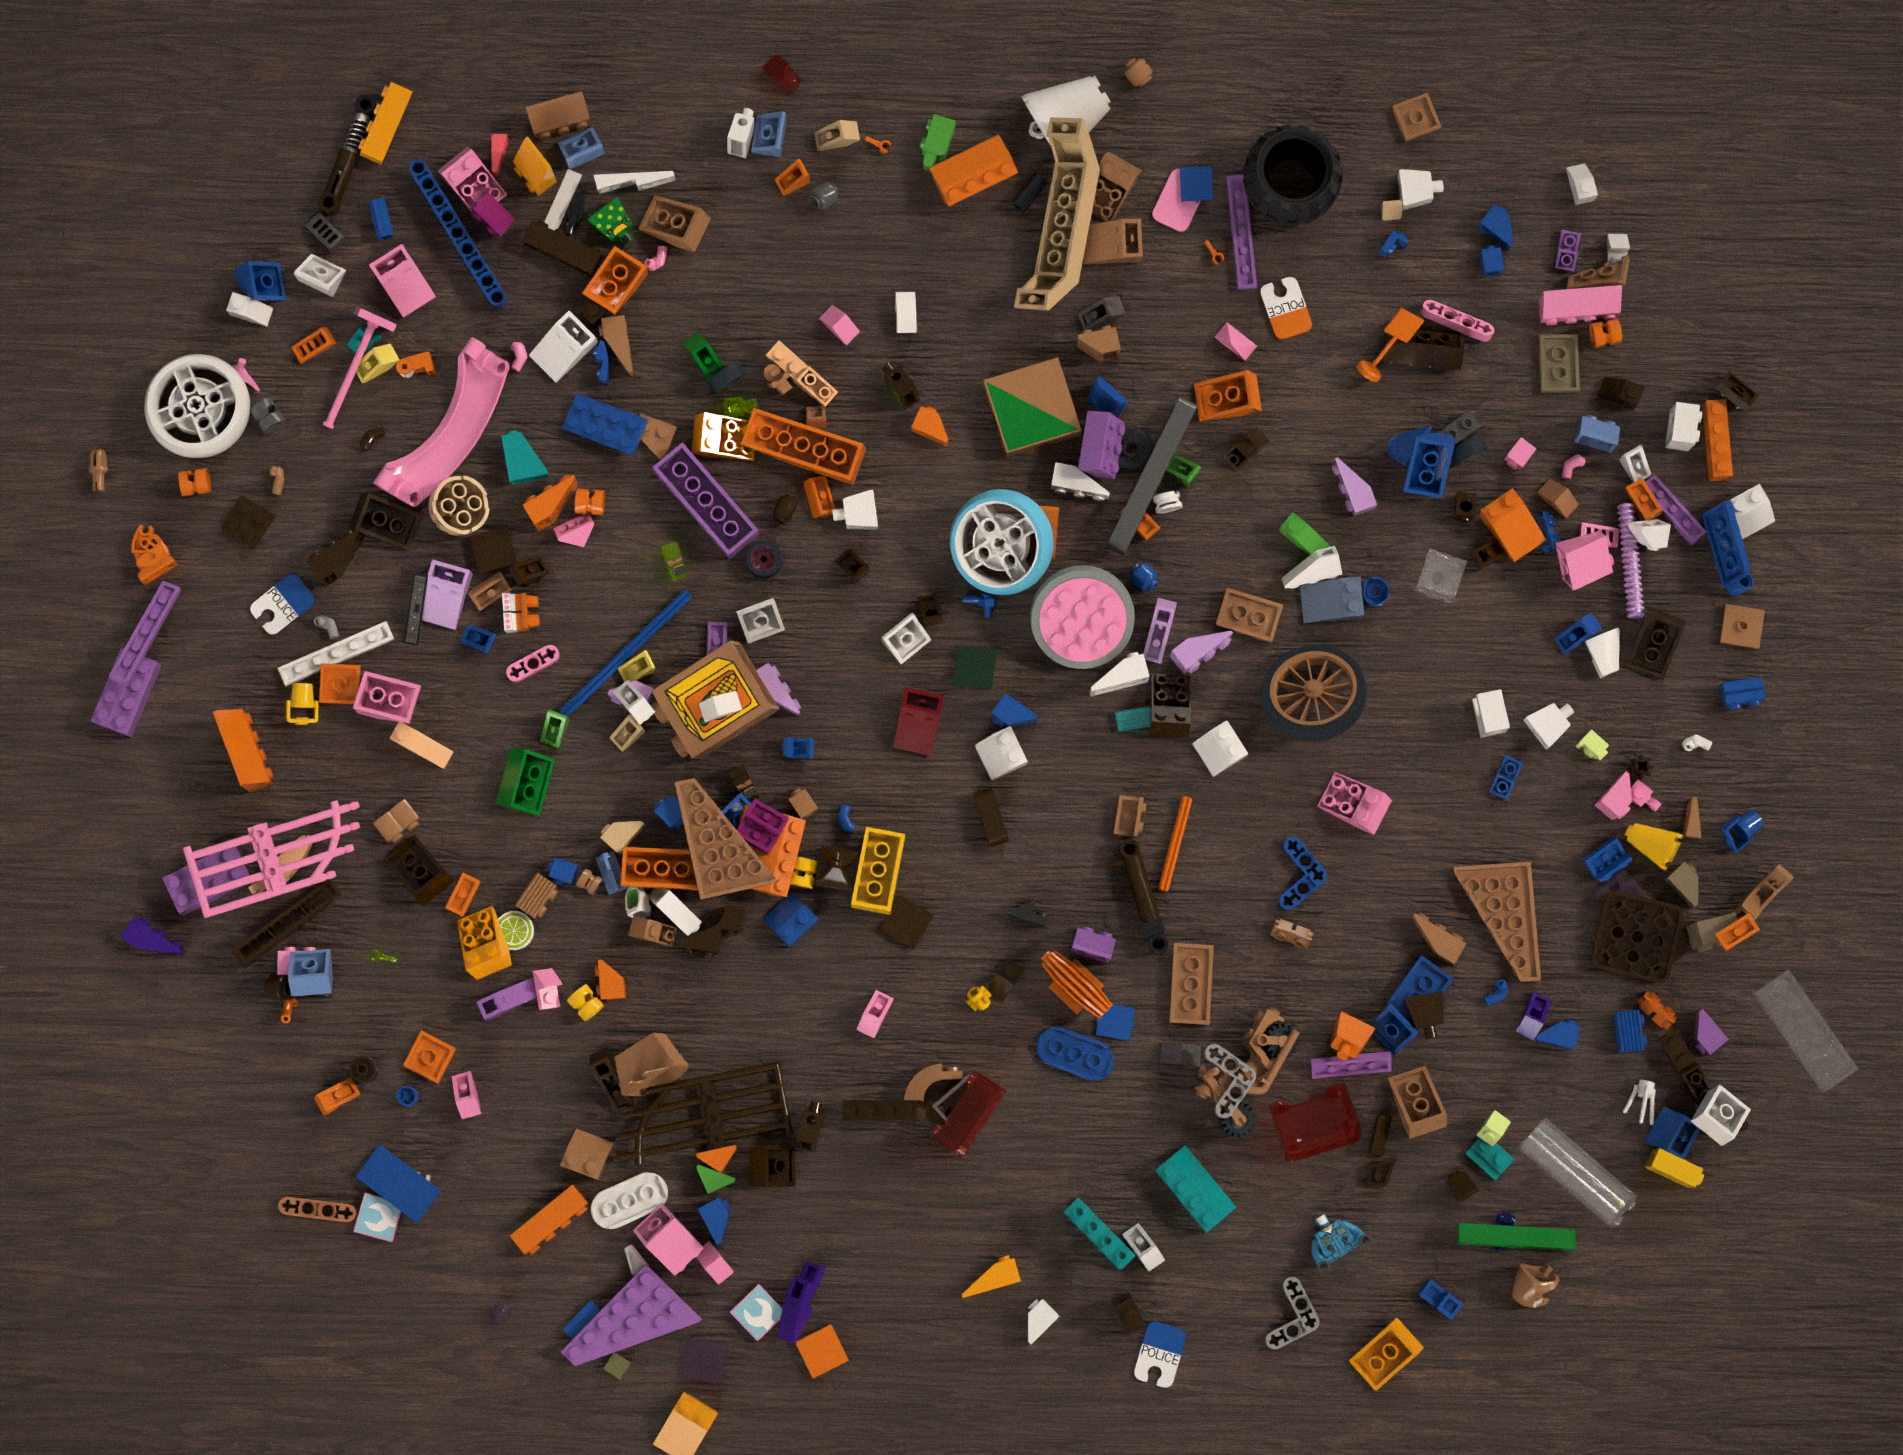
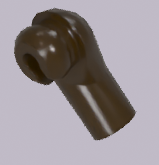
M380 427L365 433L360 440V445L364 451H370L373 448L372 442L374 439L386 436L384 428Z

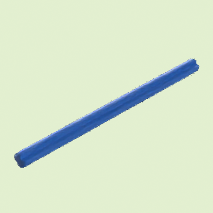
M683 590L581 688L559 712L569 717L692 598L691 594L687 590Z

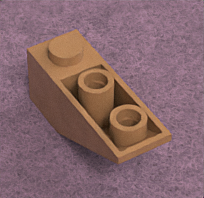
M1414 913L1411 918L1434 955L1450 965H1454L1467 944L1463 942L1464 938L1456 933L1451 935L1446 932L1447 928L1439 923L1432 924L1428 921L1429 918L1426 915Z

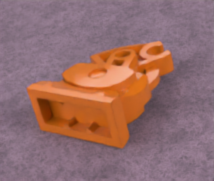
M139 525L132 540L131 553L136 557L135 563L141 570L138 573V577L146 585L179 564L170 556V551L163 543V540L154 534L152 526H149L147 533H143L145 527Z

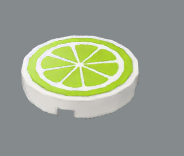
M510 911L498 918L509 950H520L531 943L534 937V926L526 914L520 911Z

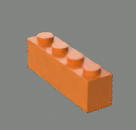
M1726 399L1706 400L1702 405L1709 482L1728 481L1733 476Z
M571 1185L512 1233L510 1237L524 1255L528 1253L533 1255L541 1248L539 1246L540 1243L544 1240L549 1242L556 1236L554 1233L560 1227L563 1230L572 1223L570 1219L573 1216L577 1215L579 1217L587 1211L586 1206L589 1203L575 1185Z

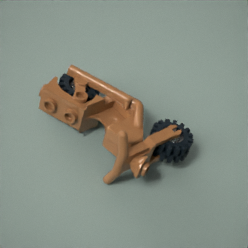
M1271 1007L1259 1010L1256 1013L1252 1028H1248L1244 1035L1243 1046L1250 1054V1058L1244 1063L1256 1073V1080L1246 1094H1265L1287 1057H1292L1293 1053L1297 1052L1296 1048L1300 1045L1298 1043V1040H1300L1299 1032L1294 1030L1293 1026L1286 1023L1271 1024L1274 1021H1284V1018L1279 1016L1280 1012ZM1229 1062L1225 1068L1227 1070H1234L1236 1063ZM1240 1065L1234 1075L1237 1076L1240 1073L1244 1076L1243 1081H1251V1073L1249 1071L1247 1073L1242 1072L1243 1066ZM1201 1066L1198 1076L1204 1083L1195 1086L1194 1089L1197 1091L1196 1095L1205 1100L1207 1097L1212 1098L1213 1096L1217 1104L1233 1078L1222 1070L1220 1071L1218 1067L1207 1070L1205 1066ZM1233 1087L1230 1093L1241 1094L1239 1088ZM1225 1096L1224 1100H1227V1103L1224 1106H1219L1221 1114L1229 1113L1227 1107L1230 1103L1233 1106L1235 1105V1102L1230 1101ZM1240 1102L1230 1117H1218L1220 1121L1218 1125L1222 1128V1132L1228 1136L1242 1138L1254 1130L1253 1125H1256V1122H1254L1256 1115L1253 1112L1255 1111L1253 1108H1250L1249 1104Z

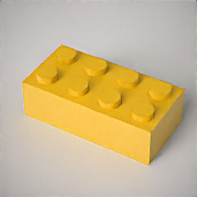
M866 827L851 908L891 915L905 834Z

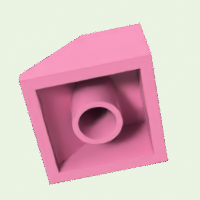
M1626 771L1620 775L1594 805L1612 821L1616 818L1621 819L1631 809L1628 806L1632 802L1629 773Z

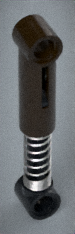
M361 95L356 100V114L353 119L354 123L351 124L352 128L349 129L348 138H346L347 143H344L343 148L339 150L325 190L319 198V206L327 216H334L340 211L342 197L358 158L356 149L359 147L358 144L361 143L360 139L363 138L362 133H365L364 128H367L365 125L368 124L369 119L375 116L373 113L377 105L370 95ZM365 103H370L371 106L369 109H362V106ZM334 201L332 207H325L326 202Z

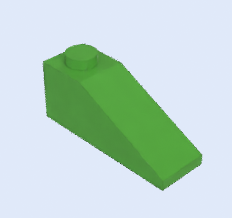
M1293 512L1279 529L1281 534L1309 556L1316 550L1331 547L1317 532Z

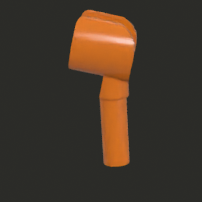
M868 136L865 137V141L879 147L881 153H888L887 150L883 149L882 145L885 144L891 147L889 141L884 140L880 142Z
M1206 240L1204 244L1212 255V263L1218 264L1215 256H1219L1224 261V255L1217 253L1210 242Z

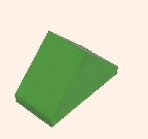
M1175 454L1166 472L1188 488L1199 474L1201 467Z
M548 710L540 741L559 748L569 724V718Z
M701 1165L696 1167L708 1194L731 1185L736 1181V1178Z

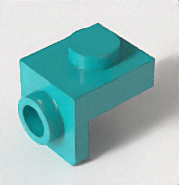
M368 325L358 328L347 344L355 353ZM376 329L374 330V333L370 339V342L366 348L363 357L372 347L374 342H377L381 339V336L378 334Z

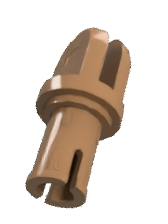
M94 449L90 453L88 472L92 474L93 492L105 491L104 475L108 473L106 453L102 449Z

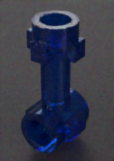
M1504 1212L1497 1214L1496 1225L1514 1226L1515 1216ZM1495 1247V1250L1507 1251L1509 1247Z

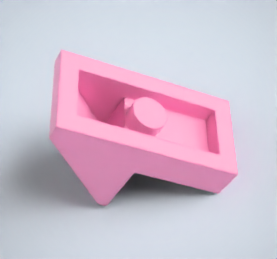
M549 968L532 971L539 1010L560 1007L557 987L561 986L562 982L554 970Z

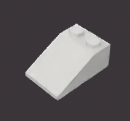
M1138 652L1128 654L1127 658L1123 659L1091 687L1090 697L1148 682L1149 673L1144 654L1139 655Z

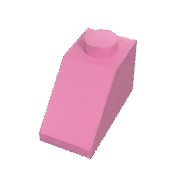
M876 990L856 1030L875 1038L894 998Z
M471 1071L452 1076L455 1102L461 1118L465 1119L481 1114L479 1098Z

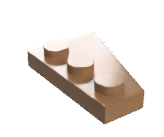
M1628 255L1622 256L1621 261L1613 264L1611 261L1606 262L1604 267L1597 270L1590 268L1569 276L1567 289L1624 286L1630 262Z

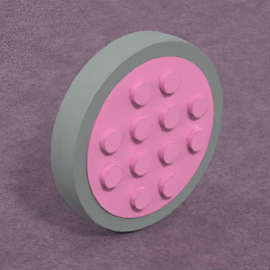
M1085 565L1068 567L1050 576L1038 589L1030 612L1032 633L1042 651L1055 662L1076 669L1098 667L1119 655L1129 642L1135 620L1133 602L1124 585L1111 573L1101 568Z

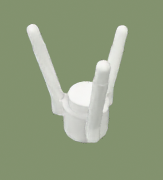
M1639 1080L1638 1085L1634 1084L1633 1092L1626 1103L1623 1113H1627L1638 1093V1096L1643 1098L1639 1123H1643L1647 1099H1650V1125H1653L1655 1083Z

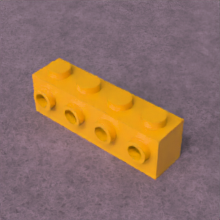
M393 82L390 83L389 87L385 85L381 94L384 97L382 104L377 103L373 113L376 115L374 122H369L366 132H369L366 139L362 138L358 147L361 150L360 156L380 165L382 164L413 91Z

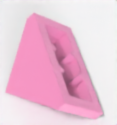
M1227 322L1215 336L1219 342L1243 361H1246L1257 347V345Z
M588 512L553 529L559 541L584 547L593 529L594 522Z

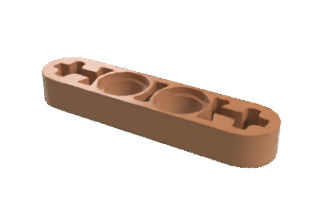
M284 1197L278 1204L282 1214L340 1222H352L357 1216L356 1208L350 1204ZM290 1200V1204L298 1205L297 1201H300L298 1206L299 1213H295L297 1209L290 1208L287 1212L286 1208L283 1207V1203H287ZM309 1202L313 1205V1211L310 1214H305L302 1207L305 1203ZM326 1205H330L333 1208V1213L329 1217L324 1216L322 1213V1209ZM337 1206H340L339 1210L346 1211L347 1207H349L353 1215L345 1219V1215L338 1214V1218H335Z

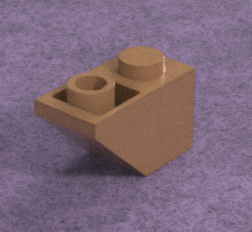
M633 916L628 936L673 947L677 927Z

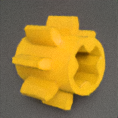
M983 986L980 988L973 987L967 994L969 999L966 1003L974 1011H977V1009L985 1010L990 1005L989 998L992 995Z

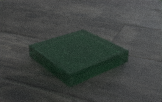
M958 645L953 685L992 690L997 650Z

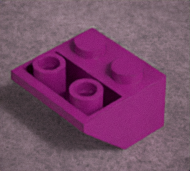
M485 191L469 207L472 210L470 214L477 221H483L486 224L484 228L494 236H501L515 220L488 191Z

